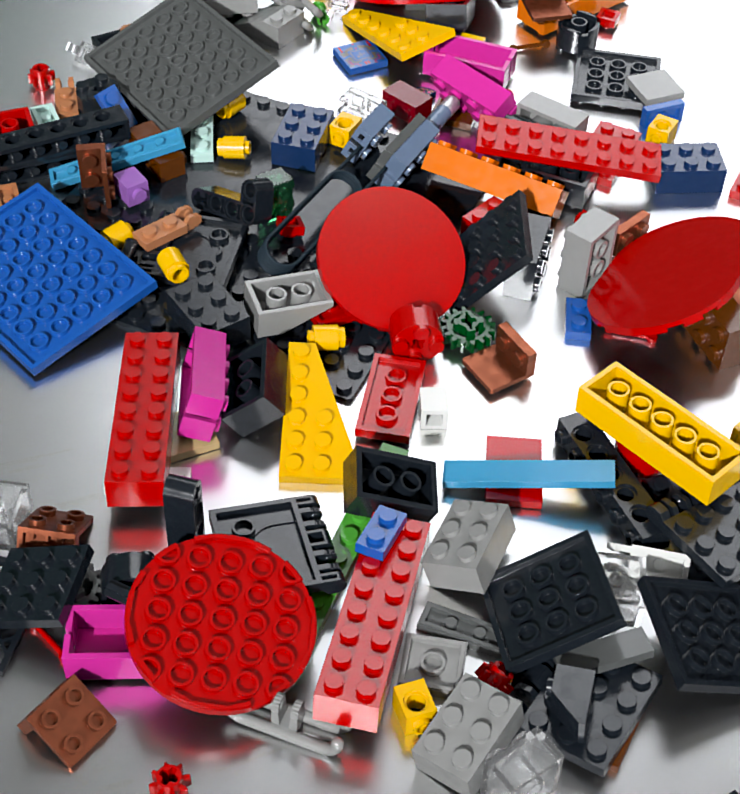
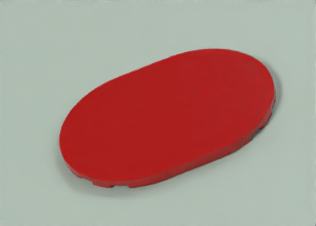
M723 216L685 219L661 226L629 243L615 256L589 293L587 307L593 322L599 327L606 328L607 332L613 334L649 336L667 333V328L680 324L687 327L704 319L703 315L712 309L719 310L733 297L740 287V220Z

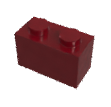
M401 80L383 90L382 103L395 113V116L407 123H410L418 113L427 118L432 111L433 97Z

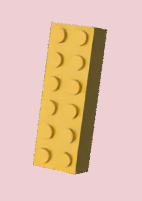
M617 361L579 387L575 407L576 412L706 506L740 480V446Z

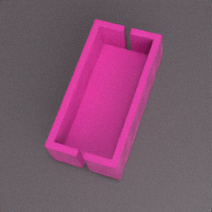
M456 35L424 51L422 74L432 77L430 72L448 53L505 88L508 80L511 79L515 72L517 49Z
M448 53L430 72L434 79L433 84L440 91V97L443 100L448 95L457 97L460 101L459 110L463 113L467 111L477 122H479L480 114L505 118L507 114H516L517 103L512 92Z
M195 326L189 343V348H193V350L187 349L181 368L177 435L210 442L213 432L219 431L221 424L220 412H225L228 406L229 395L225 394L229 385V378H226L230 361L226 360L229 355L230 345L226 344V333Z
M125 605L72 606L66 621V634H64L61 657L66 679L73 674L79 680L144 679L135 667L126 645L124 634Z

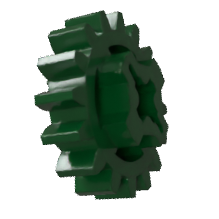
M462 306L461 311H458L454 308L452 309V314L445 313L444 319H441L440 325L444 344L451 343L450 349L452 350L457 347L460 348V353H463L465 349H468L471 354L474 353L476 348L482 350L484 345L491 346L492 340L495 339L496 323L491 322V315L484 316V310L475 312V307H472L471 310H466Z

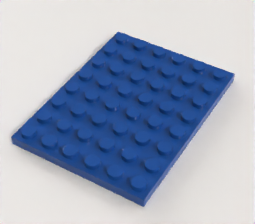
M38 182L0 207V344L34 376L158 288L154 278Z

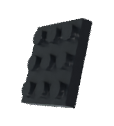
M90 544L11 548L0 571V629L64 627L94 555V550Z

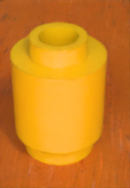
M242 93L235 100L221 108L216 113L217 116L222 119L230 118L246 107L245 95Z
M223 136V138H218L217 140L218 156H223L224 159H246L247 154H251V141H247L246 136Z
M119 220L102 230L100 234L117 249H121L127 238L133 239L132 232L134 230L128 222L125 223Z
M167 247L158 254L157 263L169 281L182 283L189 277V265L178 248Z
M338 324L312 325V329L307 330V343H316L318 351H332L345 347V328L338 327Z

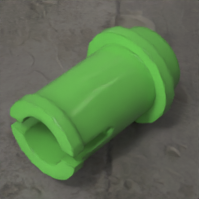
M315 1L313 4L323 12L321 18L316 17L317 23L320 26L321 24L324 26L329 23L330 19L326 13V6L323 2Z

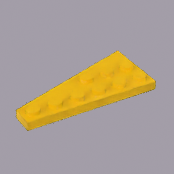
M352 9L348 14L342 16L343 24L402 62L456 36L455 28L364 9Z
M289 342L286 409L282 425L279 482L343 485V462L353 448L316 343Z

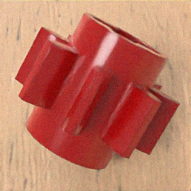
M38 63L32 69H29L30 73L27 74L29 84H33L37 90H48L51 85H54L55 72L50 70L48 65Z
M484 661L474 672L479 680L507 695L514 690L510 685L513 682L514 675L513 673L508 674L504 663L500 661H495L494 663L490 661L488 664Z
M164 762V766L158 771L152 770L154 782L149 784L150 794H189L187 787L192 784L191 775H183V765L181 763L175 766Z

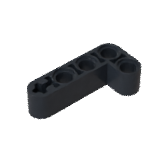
M269 178L245 180L241 186V193L219 186H206L193 189L191 194L192 203L197 209L246 226L268 223L272 218L274 186Z
M169 474L163 488L168 546L194 539V536L205 534L201 480Z

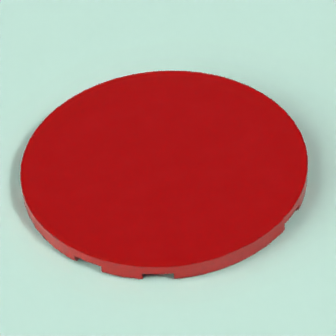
M388 186L371 187L357 191L343 199L334 207L325 220L316 248L318 272L325 290L331 295L333 301L335 300L345 311L344 313L360 324L364 323L377 328L379 331L389 332L388 326L393 312L408 304H413L414 307H422V304L428 305L437 312L440 318L453 305L464 282L465 254L461 239L454 225L445 213L431 201L403 188Z
M237 535L194 536V539L178 544L174 543L164 548L139 572L129 591L125 606L124 634L126 645L135 667L145 681L161 696L182 708L194 712L220 716L237 715L269 705L273 702L278 692L285 694L298 681L311 658L317 635L316 610L312 596L309 595L303 583V578L288 561H284L277 554L273 553L270 547L258 541Z

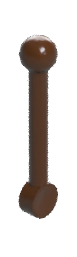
M545 39L540 43L518 46L512 44L509 47L517 50L541 46L548 48L550 42L548 39Z

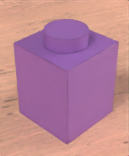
M134 166L113 174L115 193L129 208L150 200L148 180Z

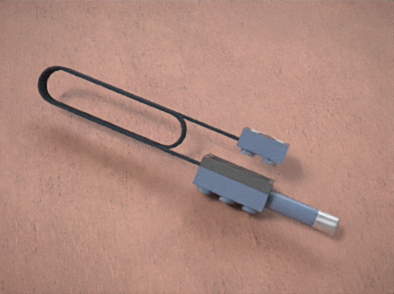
M448 95L427 118L418 113L384 149L376 163L369 170L366 176L371 181L364 189L370 188L373 183L379 187L394 186L398 188L406 179L403 175L409 176L417 167L414 163L420 164L424 160L427 153L425 150H428L430 142L437 143L436 135L460 107L458 98ZM382 102L357 127L350 140L340 152L346 157L344 162L336 170L329 173L267 236L257 255L258 262L266 273L271 276L293 273L317 247L319 237L292 264H283L276 261L268 251V244L330 180H343L351 186L354 193L362 190L361 183L356 176L341 169L349 161L355 164L360 158L364 160L372 151L370 147L376 148L383 140L381 134L385 135L393 124L390 121L395 116V113Z

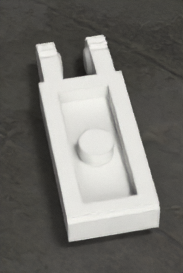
M607 542L606 548L615 552H628L629 558L628 564L611 559L604 560V567L623 570L627 574L637 576L688 579L691 559L686 554L635 544L629 546Z

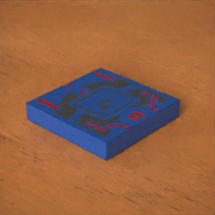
M368 39L333 48V55L350 76L388 66V59Z

